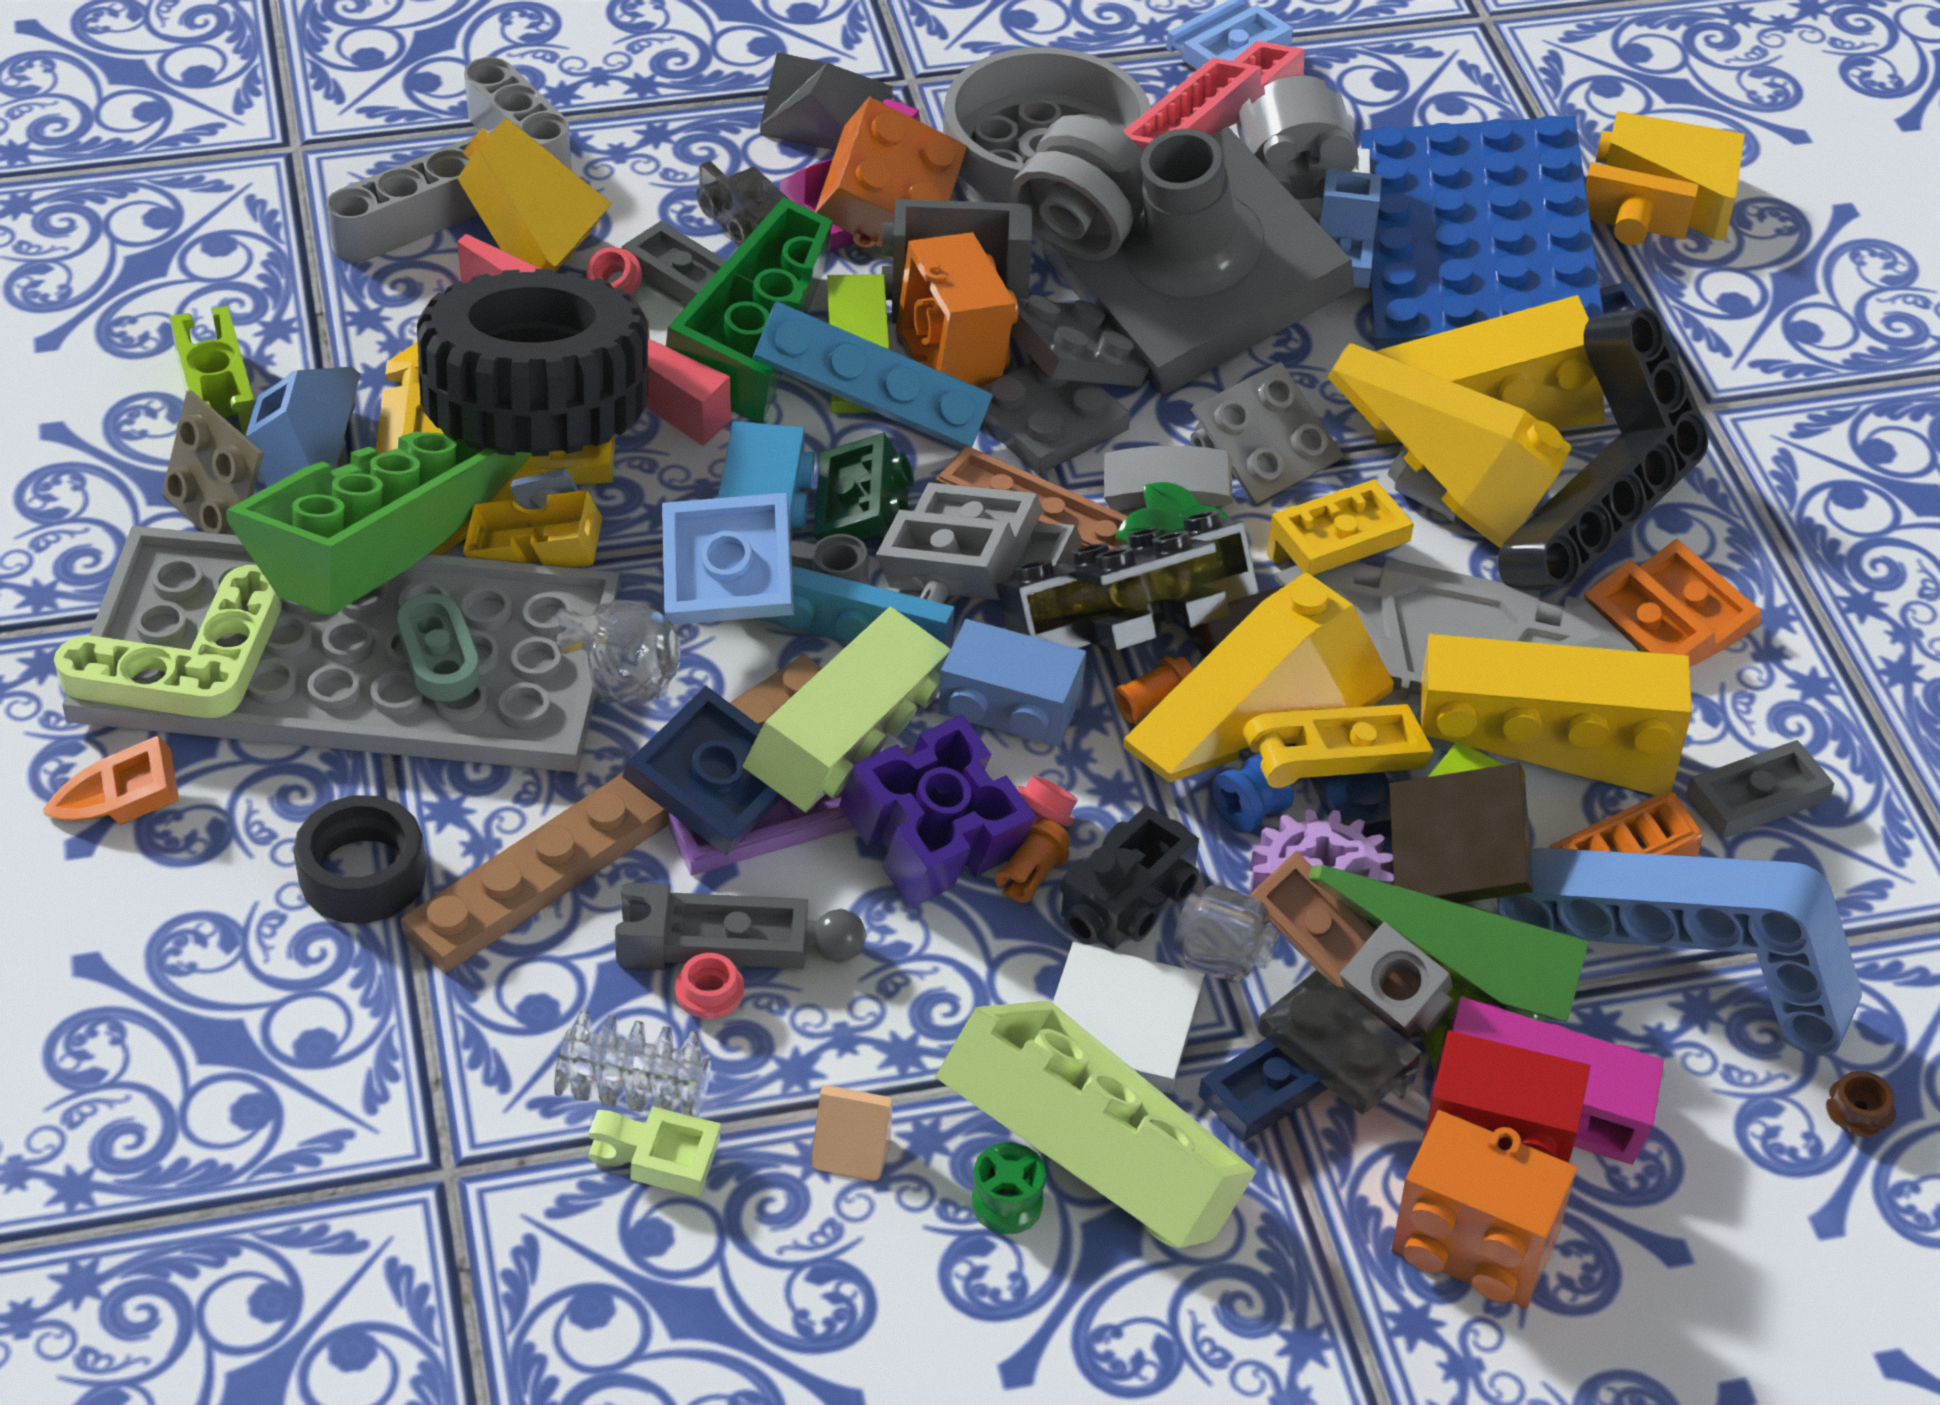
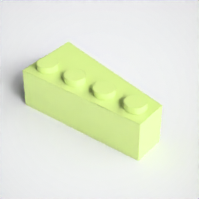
M1050 1000L975 1007L935 1075L936 1079L1144 1223L1146 1230L1157 1240L1172 1247L1183 1248L1214 1241L1257 1172Z

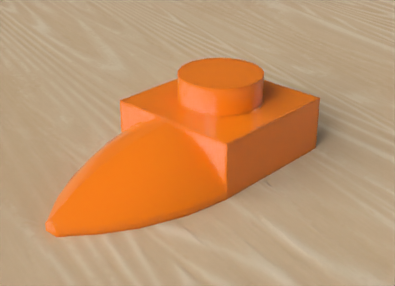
M155 736L95 762L81 770L53 795L43 808L44 815L67 821L93 820L110 815L119 825H122L179 801L171 748L159 736Z

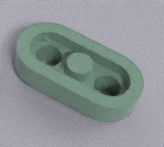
M423 594L405 602L397 614L399 639L419 692L431 700L441 702L456 701L471 694L478 686L480 680L478 655L458 604L451 598L440 594Z

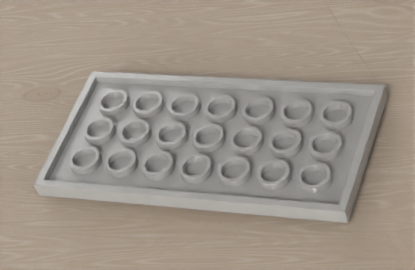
M132 526L89 636L191 650L224 577L237 567L256 565V563L237 535ZM428 554L406 571L330 616L311 613L306 610L305 606L281 598V612L242 702L228 715L218 718H199L79 700L66 694L62 704L67 723L578 773L620 598L621 574L620 572ZM423 594H440L451 598L460 607L478 655L480 672L478 686L468 696L456 701L441 702L425 697L417 689L400 643L397 624L399 609L413 597ZM242 600L243 610L248 612L247 604L249 600ZM231 633L219 638L216 644L222 647H235L244 643L248 637L239 633ZM146 670L137 674L132 681L139 684H151L162 679L165 673L159 670Z

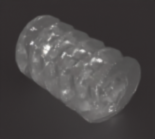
M581 1010L572 1027L567 1030L562 1042L555 1069L554 1094L561 1096L570 1085L571 1092L576 1100L588 1101L598 1088L599 1099L602 1105L615 1107L625 1094L627 1105L632 1111L643 1112L653 1098L654 1107L675 1112L681 1102L682 1114L698 1118L708 1091L711 1056L701 1053L699 1032L690 1031L682 1048L676 1049L673 1045L672 1027L663 1026L655 1042L651 1044L646 1043L645 1024L642 1021H635L625 1039L619 1037L616 1016L608 1015L599 1033H594L591 1029L590 1011Z

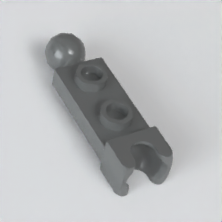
M626 883L621 886L623 922L615 927V953L618 965L626 969L665 970L666 963H686L692 957L703 953L723 955L730 959L735 966L804 969L805 947L816 948L826 959L839 963L849 961L860 954L867 935L862 920L855 913L844 909L828 911L819 917L818 921H809L808 899L671 893L669 884Z

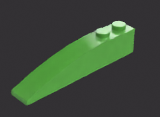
M416 431L398 437L397 449L379 455L378 451L370 446L351 452L350 464L331 470V465L324 461L307 466L228 508L227 522L278 597L305 606L306 610L311 613L330 616L406 571L444 543L471 519L474 504L488 503L517 473L532 453L516 452L515 456L498 454L496 449L485 448L482 451L468 447L463 439L455 441L445 434L420 433Z

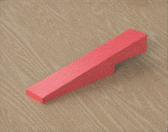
M1256 41L1233 61L1211 58L1122 132L1144 151L1153 139L1171 130L1196 129L1212 135L1227 126L1230 127L1237 123L1238 113L1242 105L1249 98L1253 104L1257 99L1265 95L1264 86L1281 78L1304 76L1305 49Z
M465 234L457 241L461 282L464 284L470 282L472 277L486 273L494 276L502 274L504 270L519 269L520 272H535V269H540L468 234ZM647 319L648 397L645 408L704 446L731 421L730 376L651 340L649 319Z

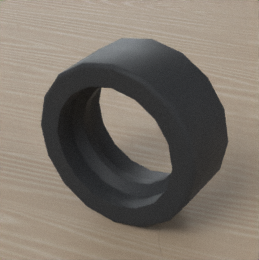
M348 796L330 801L311 813L297 831L293 853L298 882L305 901L323 916L342 923H371L392 917L410 905L424 886L427 865L423 835L415 816L400 803L380 796ZM357 841H378L393 846L400 852V855L393 864L381 872L364 877H342L328 872L321 867L327 855L343 845Z

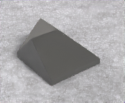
M777 52L761 119L760 135L836 151L844 125L870 96L880 102H883L885 99L891 100L893 86L827 62Z

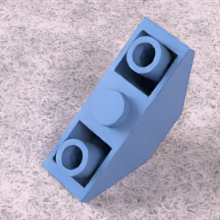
M352 366L297 370L257 396L245 437L264 453L259 471L267 488L307 466L322 461L331 465V470L336 468L338 459L345 449L346 441L344 440L348 420L356 407L354 397L360 373Z

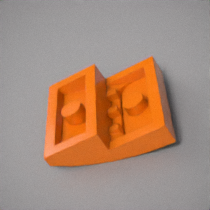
M1677 538L1640 566L1629 559L1584 593L1585 600L1642 652L1689 656V667L1726 649L1761 625V610Z

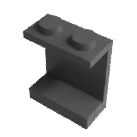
M895 199L894 222H883L882 256L893 257V267L882 266L886 300L892 301L891 324H897L908 242L912 240L973 232L985 253L993 257L997 273L1007 290L1011 289L1016 298L1028 299L1032 251V204Z

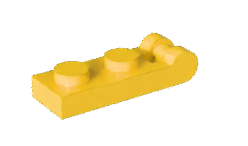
M1408 704L1266 713L1251 719L1243 729V735L1251 751L1261 754L1263 758L1260 763L1261 771L1269 786L1273 788L1287 787L1299 778L1425 769L1434 752ZM1294 743H1295V745H1296V746H1289V747H1286V746H1285V744H1294Z

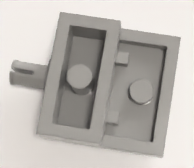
M928 482L914 511H898L876 556L890 588L923 591L920 598L944 604L946 598L957 595L1000 600L997 582L1011 578L1043 512V508L1037 493Z

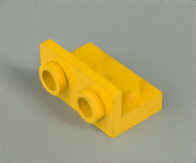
M1373 479L1273 513L1267 556L1274 564L1292 559L1303 573L1307 572L1313 576L1410 542L1414 523L1378 481Z

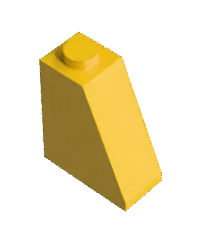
M1617 111L1613 131L1602 130L1595 162L1699 184L1688 227L1713 239L1725 241L1736 199L1745 134Z
M507 117L491 134L482 128L462 153L469 161L457 179L500 249L540 269H552V272L556 273L590 235L612 204Z

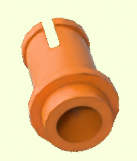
M1165 656L1159 660L1158 668L1126 685L1115 688L1114 698L1122 716L1131 724L1140 721L1142 717L1148 715L1194 670L1193 667L1182 656L1175 659Z
M1048 819L1032 824L1025 841L1019 846L1005 866L999 869L995 875L997 887H1003L1009 878L1013 879L1002 891L1006 897L1018 903L1029 902L1053 867H1059L1066 863L1070 856L1069 847L1071 845V838L1067 831L1058 823Z

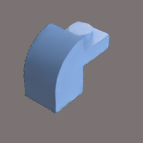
M1326 169L1319 225L1352 259L1354 287L1369 288L1382 175Z

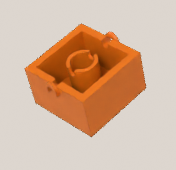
M869 96L844 125L815 212L833 220V225L853 234V241L858 246L872 248L876 245L882 248L883 222H894L895 199L950 201L967 145ZM866 234L870 236L869 240H863L861 235Z
M973 232L909 241L895 330L909 357L978 388L1002 377L1004 369H1007L1010 364L1008 344L1012 324H1015L1018 320V303L1014 292L1011 289L1007 290L998 275L993 257L985 253Z
M1438 1110L1405 1179L1391 1251L1404 1256L1411 1265L1428 1273L1442 1272L1468 1283L1479 1294L1496 1302L1510 1301L1528 1308L1557 1242L1578 1167L1521 1144L1519 1134L1512 1128L1502 1127L1492 1132ZM1506 1137L1512 1141V1146L1509 1150H1502L1498 1146L1500 1138Z

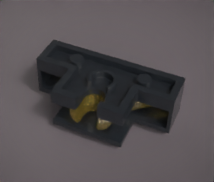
M1219 511L1201 512L1183 518L1184 528L1165 533L1164 527H1152L1132 532L1127 535L1129 544L1109 549L1107 543L1080 547L1071 552L1073 560L1053 566L1052 560H1039L1020 565L1015 568L1017 577L997 582L1007 630L1073 648L1096 644L1119 650L1157 638L1153 622L1165 621L1166 624H1171L1173 622L1171 612L1183 614L1186 627H1194L1230 616L1228 602L1259 593L1244 522L1220 518Z

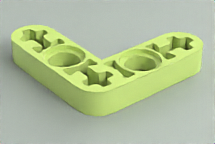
M257 565L237 567L227 573L222 580L191 650L98 636L72 638L63 643L55 653L54 663L59 684L64 693L79 700L199 718H218L228 715L242 702L281 612L282 599L277 596ZM242 600H249L247 604L248 612L243 610ZM231 633H239L248 637L244 643L235 647H222L216 644L219 638ZM146 670H159L165 673L162 679L151 684H139L132 681L137 674Z

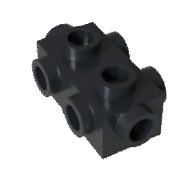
M1148 805L1142 808L1127 823L1124 821L1117 823L1106 836L1102 847L1094 850L1088 860L1080 859L1068 869L1061 882L1060 892L1063 894L1061 916L1064 917L1065 925L1069 932L1084 944H1093L1099 940L1113 950L1127 937L1135 942L1143 940L1157 921L1159 915L1158 907L1168 898L1176 903L1182 902L1196 885L1199 877L1196 861L1200 838L1189 832L1180 822L1165 817Z

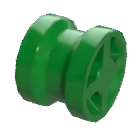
M1014 1142L998 1143L986 1148L977 1157L973 1170L972 1209L980 1224L993 1232L1018 1234L1030 1229L1039 1220L1043 1209V1189L1046 1181L1044 1162L1038 1153L1025 1145ZM1000 1190H1001L1003 1193H1008V1192H1009V1193L1014 1194V1193L1017 1192L1018 1195H1016V1196H1005V1195H1001V1194H999V1193H997V1192L1000 1191Z

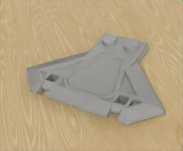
M1386 558L1384 568L1360 563L1361 559L1313 575V577L1354 605L1394 682L1393 691L1373 706L1408 704L1420 727L1421 677L1429 634L1638 651L1604 616L1584 599L1566 596L1564 606L1539 601L1541 590H1523L1505 585L1503 582ZM1296 565L1276 572L1274 580L1280 586L1287 585L1302 575L1303 572ZM1426 736L1432 748L1449 751L1455 744ZM1473 748V749H1475V750H1477V751H1479V752H1481V753H1483V754H1485V755L1488 756V752H1487V751H1483V750H1480V749Z

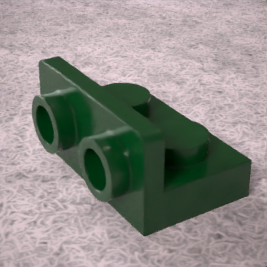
M885 432L820 452L813 533L817 542L835 534H848L857 537L861 541L879 535L883 541L898 511H910L908 493L909 487L914 485L913 469L906 454L903 452L897 453Z

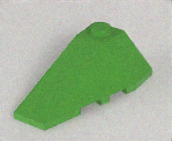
M1326 865L1311 866L1308 880L1378 928L1385 921L1450 973L1451 978L1483 1000L1504 1006L1506 1011L1538 1021L1546 1022V1019L1568 1022L1589 941Z

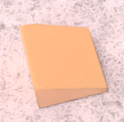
M822 1085L812 1148V1167L819 1171L870 1181L879 1180L891 1142L892 1098Z

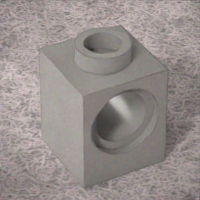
M1385 921L1339 974L1346 990L1408 1040L1419 1027L1426 1032L1432 1030L1453 1003V999L1447 995L1453 988L1450 973ZM1407 970L1415 973L1421 979V986L1418 992L1413 997L1402 1001L1386 996L1383 993V984L1387 977L1396 971Z

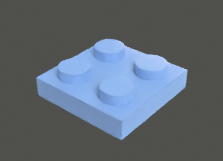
M787 493L662 503L664 610L668 625L794 615L790 510Z

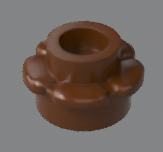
M1866 1071L1850 1072L1834 1083L1829 1090L1831 1099H1828L1826 1102L1827 1114L1833 1123L1840 1126L1846 1132L1859 1137H1873L1879 1134L1881 1128L1888 1129L1892 1126L1896 1117V1109L1893 1105L1894 1094L1889 1084L1878 1075Z

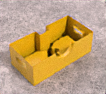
M587 490L547 495L546 500L548 504L540 509L524 508L514 500L474 504L463 552L467 558L519 563L541 562L543 565L571 568L593 565L603 517Z

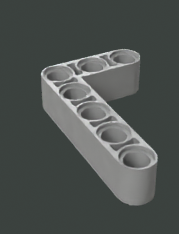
M482 57L468 63L465 67L464 77L468 118L479 131L484 128L491 134L507 117L572 170L570 133L567 119L504 59ZM474 136L331 193L326 201L331 248L334 255L348 262H362L478 216L479 213L457 179L469 161L462 153Z

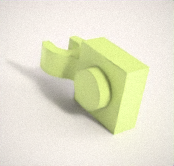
M654 1106L651 1108L646 1123L626 1118L613 1111L597 1110L589 1131V1138L594 1141L589 1151L588 1159L611 1167L631 1162L630 1180L700 1198L720 1141L721 1123Z

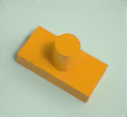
M1591 162L1585 184L1590 220L1615 225V237L1626 245L1640 244L1645 240L1647 232L1685 240L1699 184Z

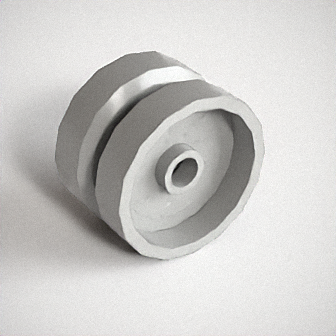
M1084 115L1062 116L1050 125L1039 141L1035 155L1025 162L1014 178L1009 193L1011 201L1016 204H1032V233L1043 243L1064 255L1081 260H1105L1118 251L1128 236L1133 221L1140 217L1144 211L1142 195L1143 174L1141 167L1143 149L1124 132L1103 120Z

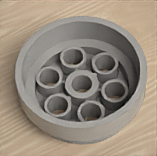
M1020 48L985 57L967 67L953 80L946 93L944 102L943 133L967 145L958 173L959 188L966 201L1012 203L1009 193L1014 178L1025 162L1035 155L1039 141L1050 125L1062 116L1084 115L1103 120L1120 131H1124L1147 112L1151 106L1148 97L1138 82L1124 70L1104 59L1063 48Z

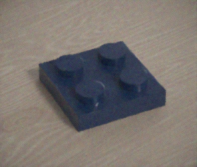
M705 686L627 762L622 776L726 856L783 798L781 794L742 767L762 727L708 686Z

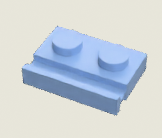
M1228 0L1168 31L1166 49L1170 52L1180 51L1183 53L1182 60L1198 70L1211 58L1233 61L1256 41L1290 46L1293 27L1257 4L1249 7L1245 4V0Z

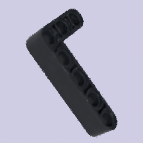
M1637 308L1600 314L1590 318L1586 324L1583 334L1585 351L1621 434L1505 541L1500 548L1498 556V570L1505 585L1523 590L1567 588L1572 585L1705 456L1708 448L1706 424L1664 326L1657 313L1650 308Z

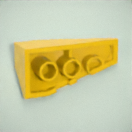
M1349 343L1343 350L1327 377L1375 429L1381 431L1391 430L1408 452L1403 459L1415 472H1419L1425 467L1447 490L1441 500L1455 515L1499 548L1529 517L1560 474L1572 448V445L1563 439L1560 432L1554 426L1545 421L1537 420L1521 408L1353 343Z
M1305 572L1263 600L1124 738L1123 748L1170 783L1238 760L1240 750L1249 748L1243 735V729L1251 719L1258 715L1277 712L1370 707L1393 691L1394 682L1354 605Z

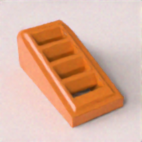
M1669 792L1647 799L1551 844L1549 848L1612 852L1610 848L1615 847L1618 852L1697 857L1703 836L1700 828L1674 792ZM1642 839L1647 848L1642 850L1637 842L1638 840Z

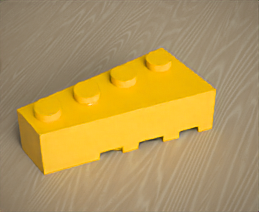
M1578 295L1373 351L1521 408L1537 420L1545 421L1554 427L1606 423L1603 391L1584 347L1583 334L1589 318ZM1370 424L1377 444L1401 442L1391 430L1381 431L1375 429Z
M1437 634L1428 635L1421 677V729L1426 736L1453 743L1459 741L1472 748L1655 796L1672 792L1692 715L1689 656Z

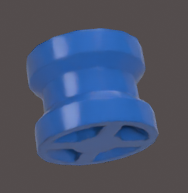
M1254 754L1243 762L1241 770H1226L1217 775L1213 780L1212 792L1219 812L1226 822L1241 833H1249L1258 828L1263 823L1265 815H1280L1293 805L1294 793L1292 784L1282 788L1269 786L1260 768V763L1263 759L1261 754Z

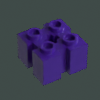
M963 714L919 734L910 756H906L897 744L854 764L839 807L867 846L876 842H883L888 849L882 868L910 909L954 888L963 865L968 866L976 877L1009 861L1019 846L1025 841L1036 817L1007 775L993 781L985 771L992 754Z

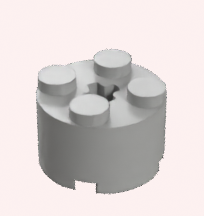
M1291 76L1275 80L1264 86L1265 95L1261 96L1253 104L1249 98L1242 105L1237 117L1239 139L1296 200L1312 199L1315 197L1322 198L1326 169L1352 171L1358 156L1357 145L1342 96L1337 90L1334 92L1327 88L1324 80L1313 76Z

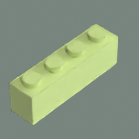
M890 606L765 721L742 767L805 813L825 794L832 799L836 798L845 788L853 765L879 753L887 740V733L896 738L914 716L918 707L916 704L925 709L940 692V670L951 649Z

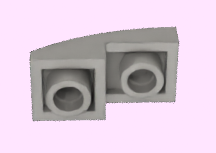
M1167 445L1129 448L1104 453V499L1112 510L1120 511L1146 505L1143 488L1146 484L1157 482H1170L1186 488L1200 505L1217 507L1233 503L1232 458L1228 451L1207 447Z

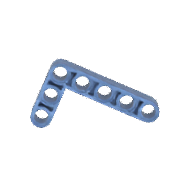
M1533 848L1530 849L1533 892L1499 897L1497 901V913L1500 916L1587 941L1756 953L1781 1032L1793 1047L1806 1054L1827 1056L1837 1052L1862 998V989L1831 886L1820 872L1805 864L1781 861Z

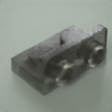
M711 161L699 165L700 187L696 190L698 204L708 218H713L729 233L732 241L738 247L783 197L789 199L755 166L727 177Z

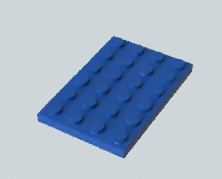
M1544 116L1537 119L1506 121L1493 119L1486 122L1436 123L1429 126L1413 127L1385 126L1379 129L1361 130V149H1370V174L1382 175L1370 277L1375 351L1576 295L1579 296L1589 320L1596 315L1603 314L1575 116Z

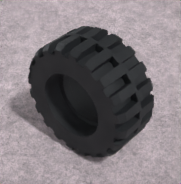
M519 269L504 270L502 274L494 276L486 273L472 277L468 283L464 284L459 281L450 285L444 294L437 293L419 316L417 322L420 404L423 406L424 413L436 428H440L446 436L455 441L463 439L468 447L482 451L485 448L496 449L498 454L515 456L516 452L532 453V456H549V452L564 451L565 454L582 451L583 446L589 444L597 447L607 443L614 434L621 436L637 421L647 405V318L636 301H633L627 292L621 288L614 290L610 282L599 278L594 280L586 279L583 274L570 271L566 274L553 273L552 269H535V272H520Z

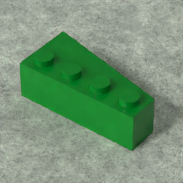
M785 197L781 199L668 326L666 347L730 376L731 410L756 423L762 424L783 373L752 360V357L776 301L805 314L808 313L825 270L833 220Z

